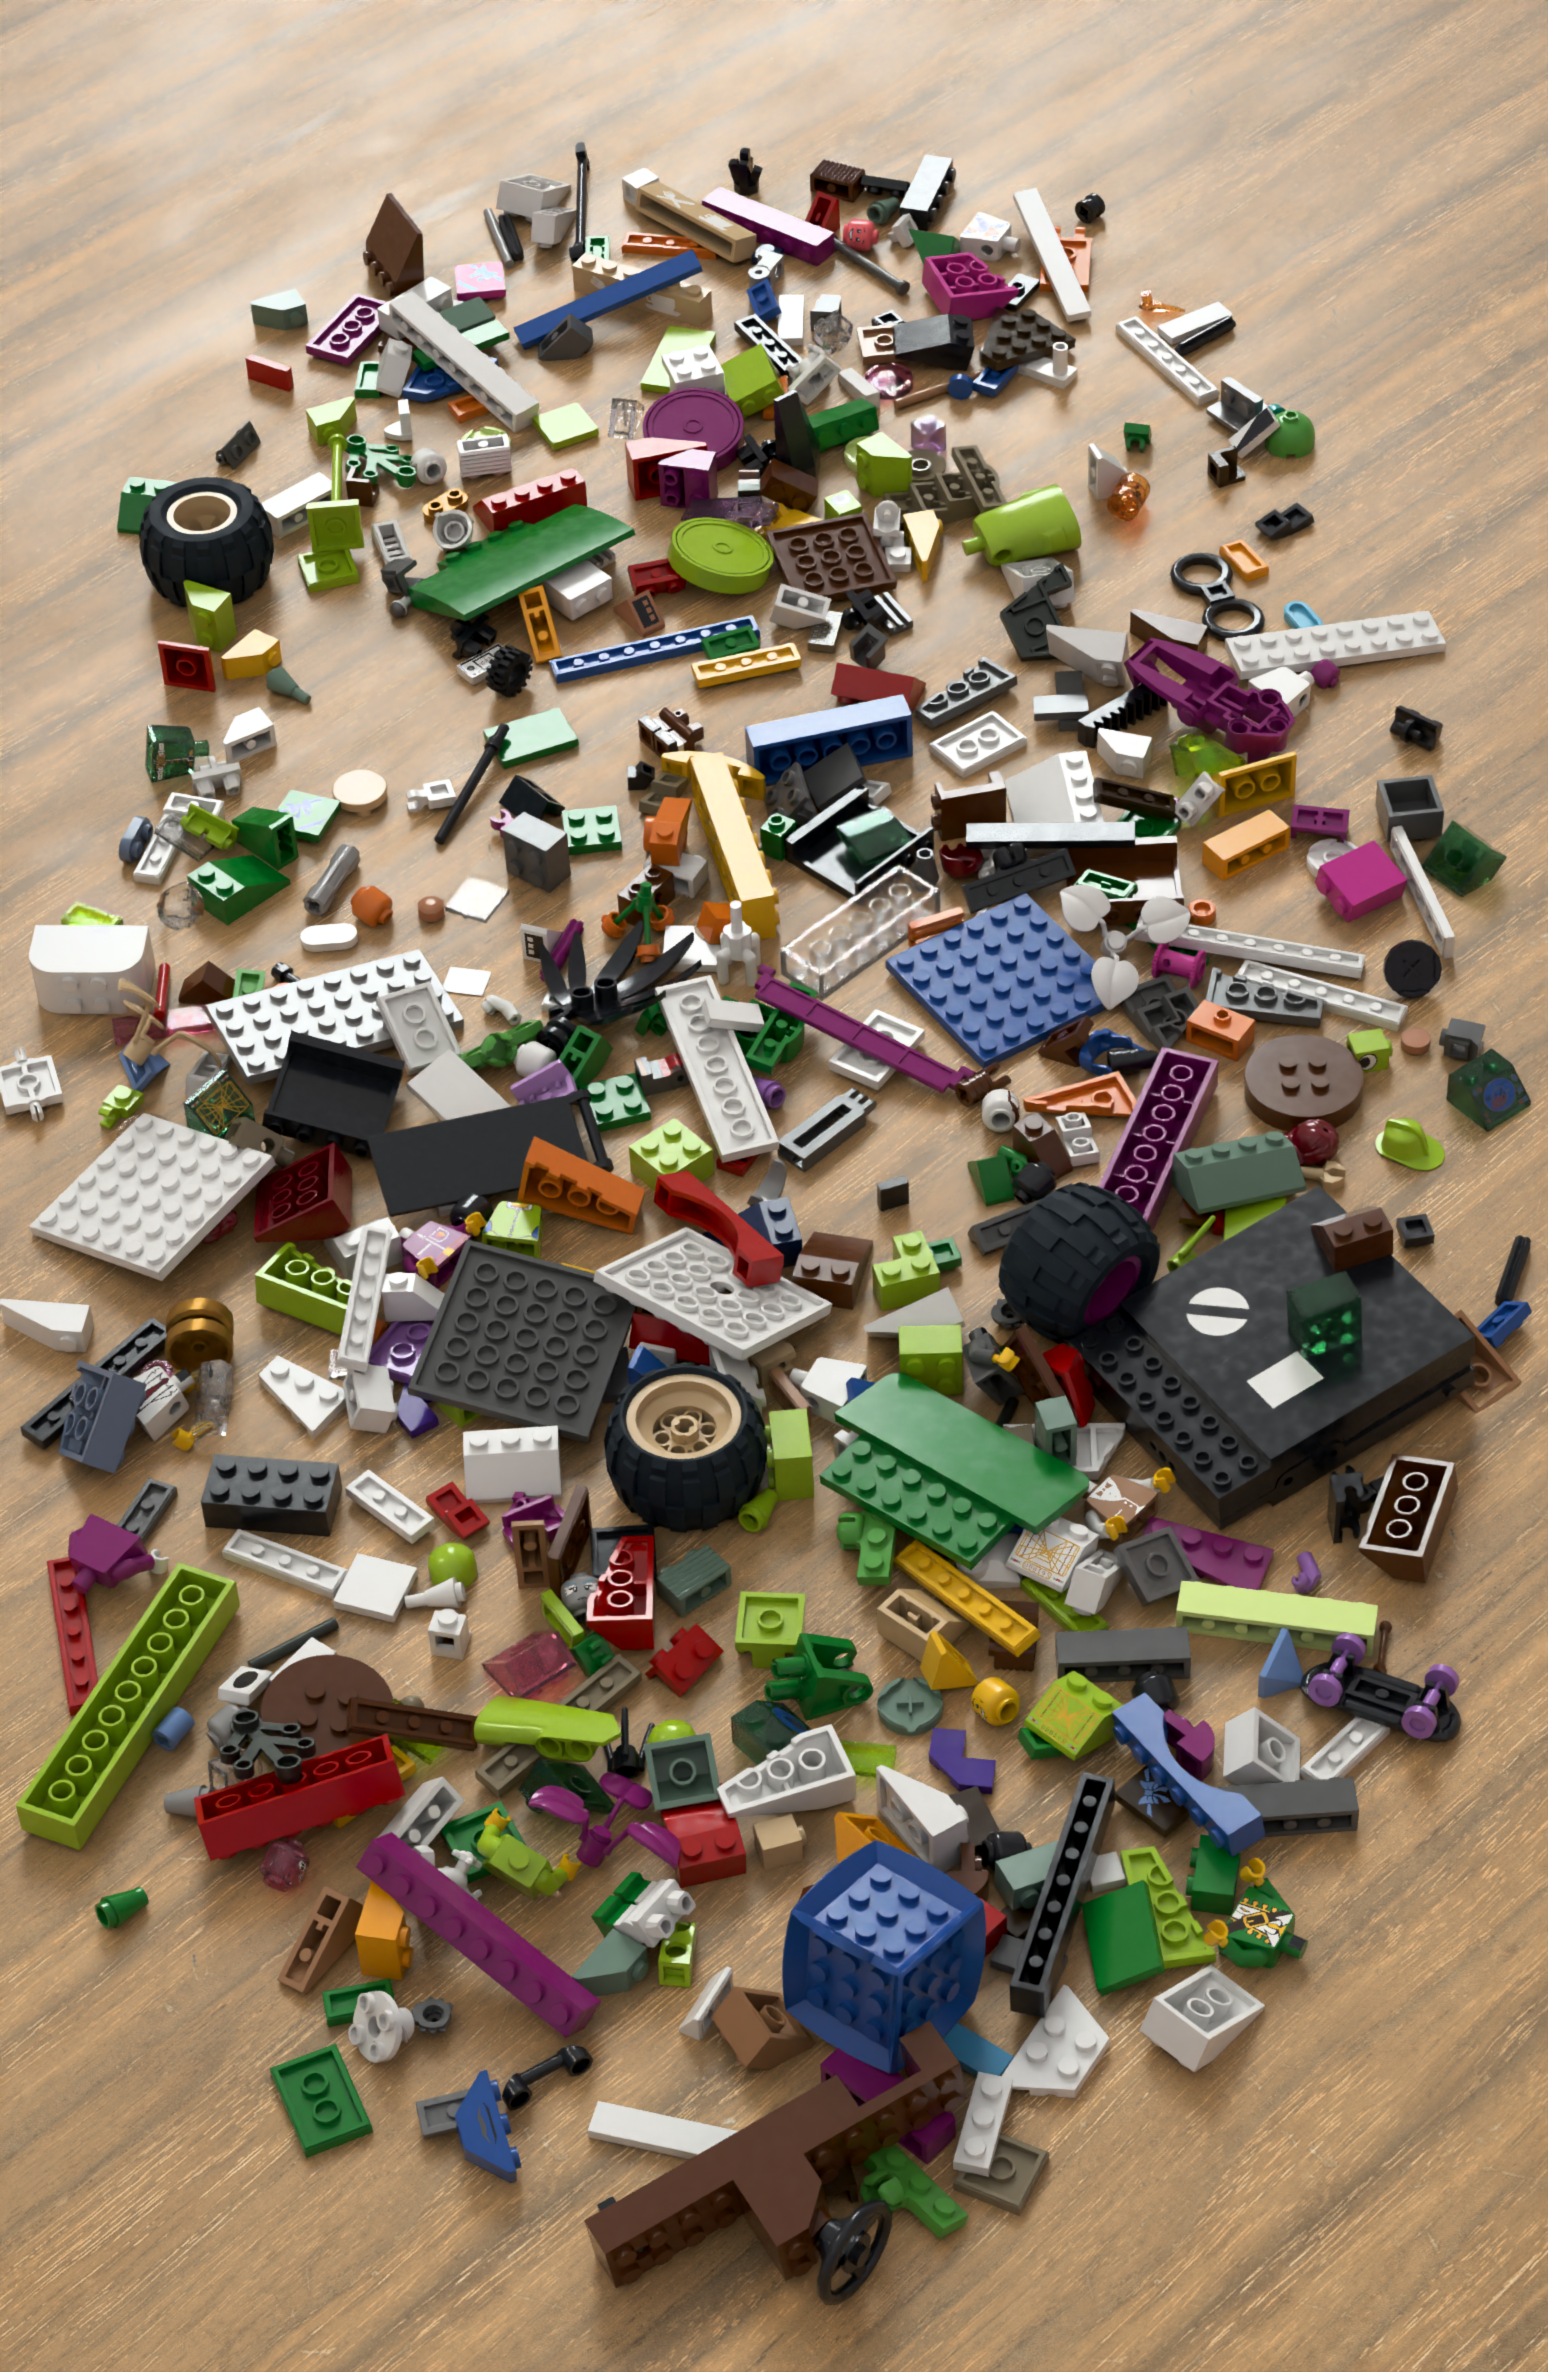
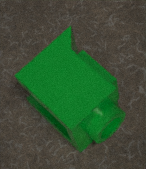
M778 813L771 815L760 827L762 845L758 851L762 850L765 855L782 862L785 859L784 839L796 831V821Z

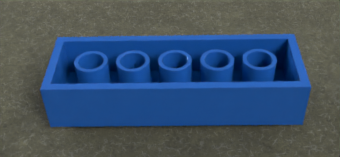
M902 694L746 726L747 764L765 776V785L767 787L775 785L784 771L789 769L794 762L799 763L802 772H804L847 742L852 747L860 767L912 757V713Z

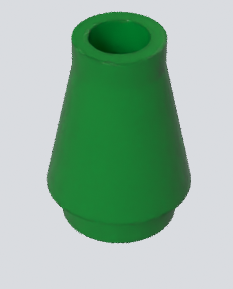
M138 1886L132 1890L102 1897L100 1902L95 1905V1912L104 1928H118L137 1911L148 1905L149 1900L144 1889Z

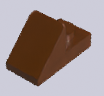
M1085 1016L1050 1033L1037 1053L1041 1057L1073 1067H1080L1079 1053L1090 1037L1088 1033L1094 1025L1093 1021L1088 1016Z

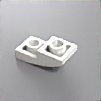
M1071 1112L1064 1116L1056 1117L1060 1139L1072 1166L1100 1162V1152L1092 1138V1127L1085 1112Z

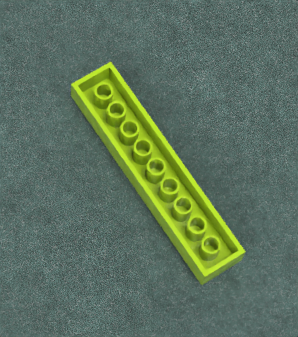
M178 1562L15 1805L22 1830L77 1850L82 1849L152 1742L154 1736L151 1733L176 1705L240 1607L236 1581Z

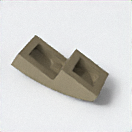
M663 771L652 781L651 792L639 801V811L656 816L664 797H681L688 784V778Z

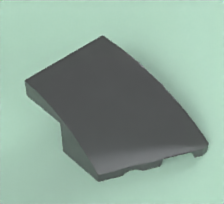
M1167 974L1138 984L1135 992L1120 1003L1137 1029L1159 1050L1162 1047H1172L1186 1030L1187 1019L1199 1006L1188 986L1176 990Z

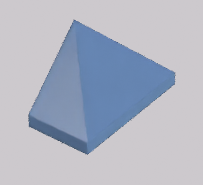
M125 1048L119 1054L132 1088L140 1092L170 1065L159 1053L156 1056L150 1054L142 1067L122 1054Z
M1281 1628L1259 1675L1258 1697L1261 1698L1301 1686L1303 1672L1288 1629Z

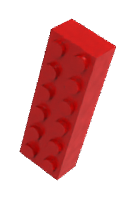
M388 1734L303 1761V1772L300 1775V1779L293 1784L281 1783L276 1777L275 1771L195 1797L194 1803L198 1827L210 1861L229 1859L239 1851L248 1848L258 1849L266 1846L272 1840L281 1837L291 1838L300 1834L304 1829L313 1826L324 1827L333 1823L337 1818L346 1815L357 1816L364 1813L367 1808L379 1804L390 1805L397 1802L400 1797L406 1796Z

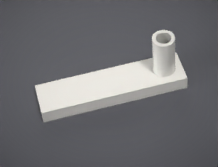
M1056 342L1053 344V360L1043 357L1018 365L1017 373L1065 389L1077 377V368L1068 365V345L1064 342ZM983 348L979 351V359H980V360H981V355H982V350H983Z

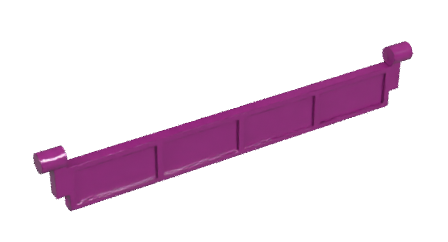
M762 964L758 969V974L761 977L755 983V989L758 990L755 993V998L942 1094L947 1088L955 1091L957 1083L976 1073L965 1066H961L957 1072L773 978L776 970L765 964Z

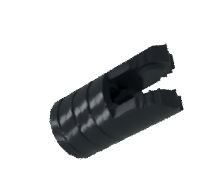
M1137 1047L1108 1050L1107 1066L1113 1072L1119 1071L1121 1075L1138 1074L1140 1070L1152 1069L1159 1052L1157 1053L1154 1050L1138 1051Z

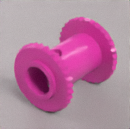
M1169 943L1159 944L1152 961L1153 978H1158L1163 972L1185 977L1189 979V987L1195 989L1205 972L1206 952L1205 950H1199L1196 957L1169 950Z

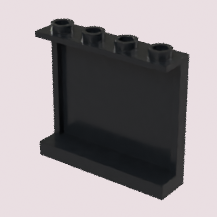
M860 784L784 839L785 860L859 905L868 897L873 896L884 885L892 882L903 871L912 867L919 849H934V828L930 826L922 833L918 832L870 803L869 789Z
M291 1031L287 1052L268 1108L264 1111L262 1126L279 1135L298 1139L303 1143H313L326 1147L335 1142L340 1151L354 1154L359 1158L372 1159L367 1138L385 1133L402 1080L405 1061Z

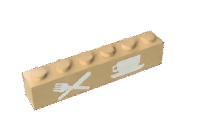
M660 182L638 187L637 211L732 263L749 259L754 254L757 234Z
M584 253L572 265L574 290L591 294L644 270ZM683 281L627 304V306L699 327L713 314L711 289Z

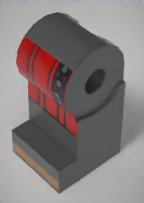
M679 1053L671 1054L665 1059L650 1062L647 1061L646 1057L634 1059L635 1074L645 1097L675 1090L690 1083Z

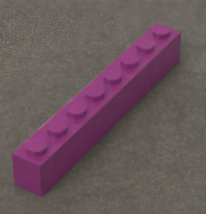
M390 1832L370 1842L356 1866L358 1870L565 2038L585 2029L601 2000L394 1833Z

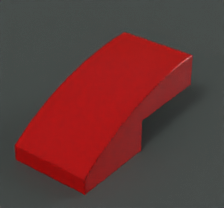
M453 1481L426 1496V1504L462 1540L490 1524L488 1518L473 1499L467 1500Z

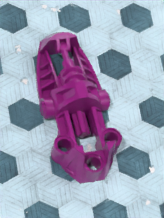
M1150 638L1124 662L1134 688L1143 683L1157 695L1170 702L1172 707L1177 709L1180 721L1189 727L1200 728L1206 734H1213L1217 729L1226 732L1225 749L1232 754L1247 752V764L1265 760L1271 752H1280L1286 748L1288 735L1295 724V719L1287 704L1282 700L1281 693L1277 690L1267 688L1258 691L1251 688L1246 692L1237 687L1239 677L1229 666L1198 651L1155 638ZM1157 658H1160L1186 681L1181 685L1160 674L1155 666Z

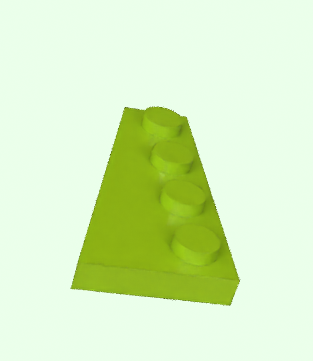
M1155 1846L1121 1850L1120 1860L1127 1886L1144 1880L1149 1885L1165 1969L1216 1962L1214 1948L1204 1943L1203 1929L1198 1921L1192 1917L1188 1910V1903L1183 1895L1177 1891L1173 1884V1878Z

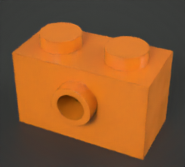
M1203 1000L1187 1019L1186 1042L1238 1062L1254 1041L1255 1020Z

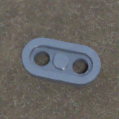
M135 816L120 841L119 858L121 861L134 863L137 858L141 857L144 845L153 835V825L150 824L149 818Z

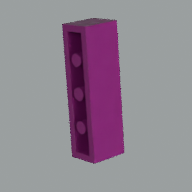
M839 2047L820 2064L821 2083L837 2074L858 2106L905 2080L899 2072L890 2074L845 2053ZM944 2112L933 2118L924 2128L913 2130L902 2136L898 2143L928 2165L956 2137L955 2117L952 2112Z

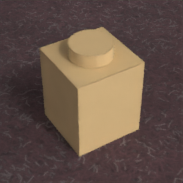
M792 1814L753 1824L754 1845L764 1871L803 1860V1846L807 1845V1838L803 1826L796 1825Z

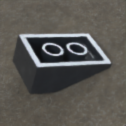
M944 314L893 326L895 359L967 371L975 348L972 318L964 315Z

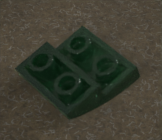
M884 805L835 826L836 832L848 851L851 849L854 851L863 867L892 855L912 840L903 825Z

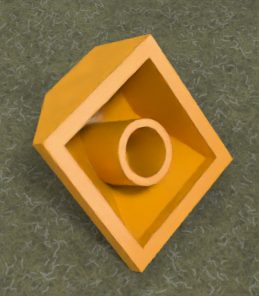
M837 1812L834 1817L838 1863L875 1840L919 1858L876 1815Z

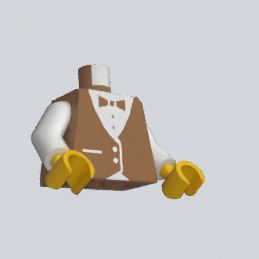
M1165 1467L1158 1470L1152 1478L1145 1480L1123 1478L1116 1474L1110 1475L1100 1486L1089 1480V1489L1082 1496L1086 1500L1085 1523L1088 1529L1099 1534V1539H1107L1115 1547L1130 1541L1147 1525L1150 1516L1155 1517L1158 1514V1492L1168 1493L1171 1488L1169 1483L1176 1482L1174 1474L1170 1468Z

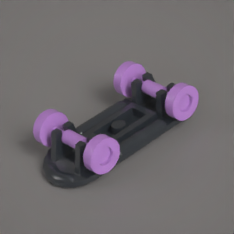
M1342 1633L1336 1637L1332 1644V1656L1329 1661L1312 1667L1302 1677L1300 1684L1302 1693L1306 1698L1321 1706L1330 1707L1429 1742H1447L1459 1733L1461 1726L1460 1714L1449 1700V1696L1455 1693L1459 1685V1677L1449 1666L1443 1664L1431 1666L1424 1678L1425 1687L1422 1688L1412 1682L1367 1667L1357 1666L1366 1654V1646L1358 1636L1351 1633Z

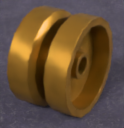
M190 1298L177 1303L169 1310L166 1317L167 1336L165 1338V1354L167 1361L178 1370L185 1368L190 1374H197L200 1370L202 1372L210 1369L212 1362V1368L215 1372L222 1370L230 1363L233 1356L234 1320L233 1314L225 1305L212 1299Z

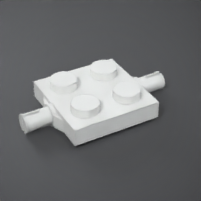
M17 1047L13 1051L16 1061L0 1067V1094L6 1115L30 1110L33 1121L38 1122L36 1113H38L39 1119L42 1121L44 1119L42 1107L64 1102L52 1057L49 1055L40 1058H27L25 1048L19 1047L20 1055Z

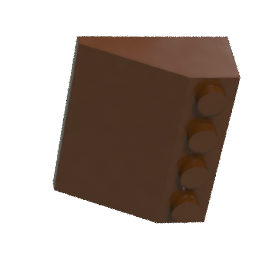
M389 193L386 194L367 237L363 260L364 264L371 269L372 275L376 276L379 280L380 286L385 288L387 295L394 299L424 281L423 233L393 194Z

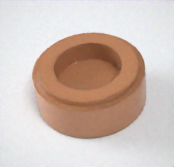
M1413 1027L1406 1029L1401 1035V1048L1411 1055L1424 1054L1430 1048V1034L1422 1028Z

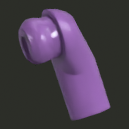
M1306 1551L1300 1553L1297 1557L1302 1572H1298L1299 1576L1297 1578L1294 1575L1292 1577V1585L1299 1593L1312 1591L1321 1579L1320 1570L1312 1553Z

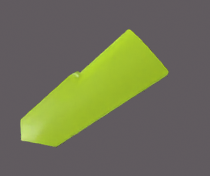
M499 1695L492 1699L483 1708L474 1725V1737L479 1744L506 1746L508 1743L535 1745L537 1751L547 1758L576 1762L590 1761L598 1746H605L622 1736L613 1714Z

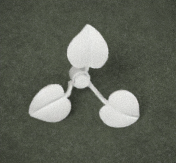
M1074 885L1062 889L1059 893L1064 919L1071 928L1079 932H1089L1096 928L1098 922L1101 925V936L1104 939L1100 948L1105 957L1099 958L1094 963L1091 971V980L1098 999L1107 1010H1112L1119 1003L1129 998L1135 992L1139 983L1138 972L1133 964L1128 961H1119V956L1126 948L1127 942L1147 929L1148 938L1151 942L1167 944L1177 939L1184 932L1190 921L1191 913L1188 908L1168 897H1154L1148 900L1142 907L1141 919L1145 924L1125 936L1120 931H1107L1106 922L1102 917L1109 913L1111 905L1107 896L1098 888L1088 885Z

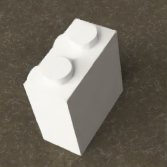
M588 560L539 583V586L543 585L549 604L572 621L613 599L612 578Z

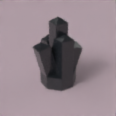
M741 148L740 161L739 159H731L728 166L734 181V191L739 195L750 196L758 192L759 177L763 168L754 165L753 168V157L750 156V148Z

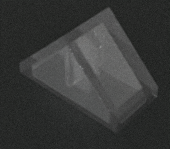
M612 398L608 437L633 440L644 412V405L637 400Z

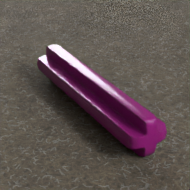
M572 919L569 921L550 953L559 970L569 956L574 933L577 931L581 936L584 931V924L581 920ZM541 968V970H540V975H541V976H540V979H541L542 981H544V977H543V973H542V968Z

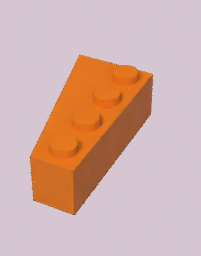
M534 1136L524 1162L517 1201L525 1204L539 1205L542 1209L632 1235L642 1208L645 1189Z

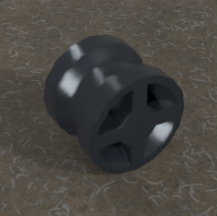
M1090 193L1084 200L1079 201L1075 205L1076 215L1084 223H1091L1105 211L1104 201L1095 193Z

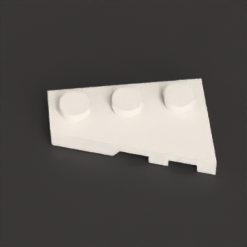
M278 1355L258 1375L260 1384L280 1405L283 1404L291 1412L292 1418L307 1429L308 1435L313 1440L346 1407L343 1388Z

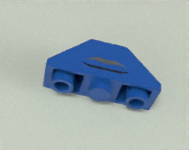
M487 2070L479 2072L455 2114L456 2129L465 2160L512 2183L517 2181L516 2169L521 2168V2162L516 2146L510 2148L506 2135L512 2134L507 2114H500L496 2102L501 2101L502 2098L497 2080L490 2081Z

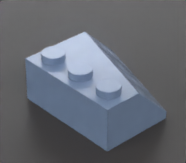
M78 1360L76 1370L81 1372L80 1382L78 1386L72 1387L70 1398H73L74 1410L66 1417L58 1453L115 1474L117 1467L124 1460V1447L127 1439L135 1429L134 1419L138 1408L145 1401L147 1384Z

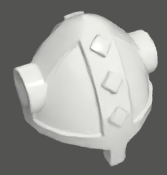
M451 509L441 513L437 512L434 515L436 518L433 524V536L436 543L445 552L465 548L466 545L471 543L473 523L475 521L465 512Z

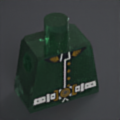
M147 725L145 767L151 783L191 774L194 772L195 758L209 756L208 741H195L189 727Z

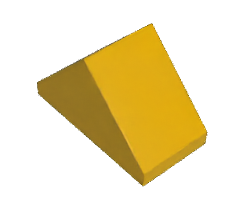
M933 1630L929 1634L920 1669L930 1689L970 1687L978 1684L979 1681L968 1660L939 1632Z

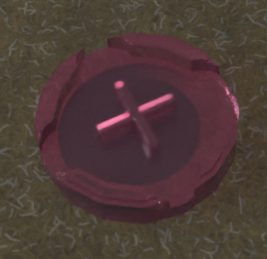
M888 363V366L882 367V364L870 368L864 375V379L880 391V399L894 400L904 397L913 389L912 372L900 364Z

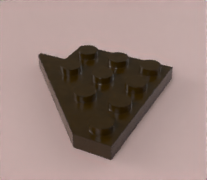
M996 307L982 350L981 362L994 371H1000L1053 355V344L1056 342H1064L1068 345V350L1075 348L1076 339L1032 309H1024L1019 313L1011 315L1002 308Z

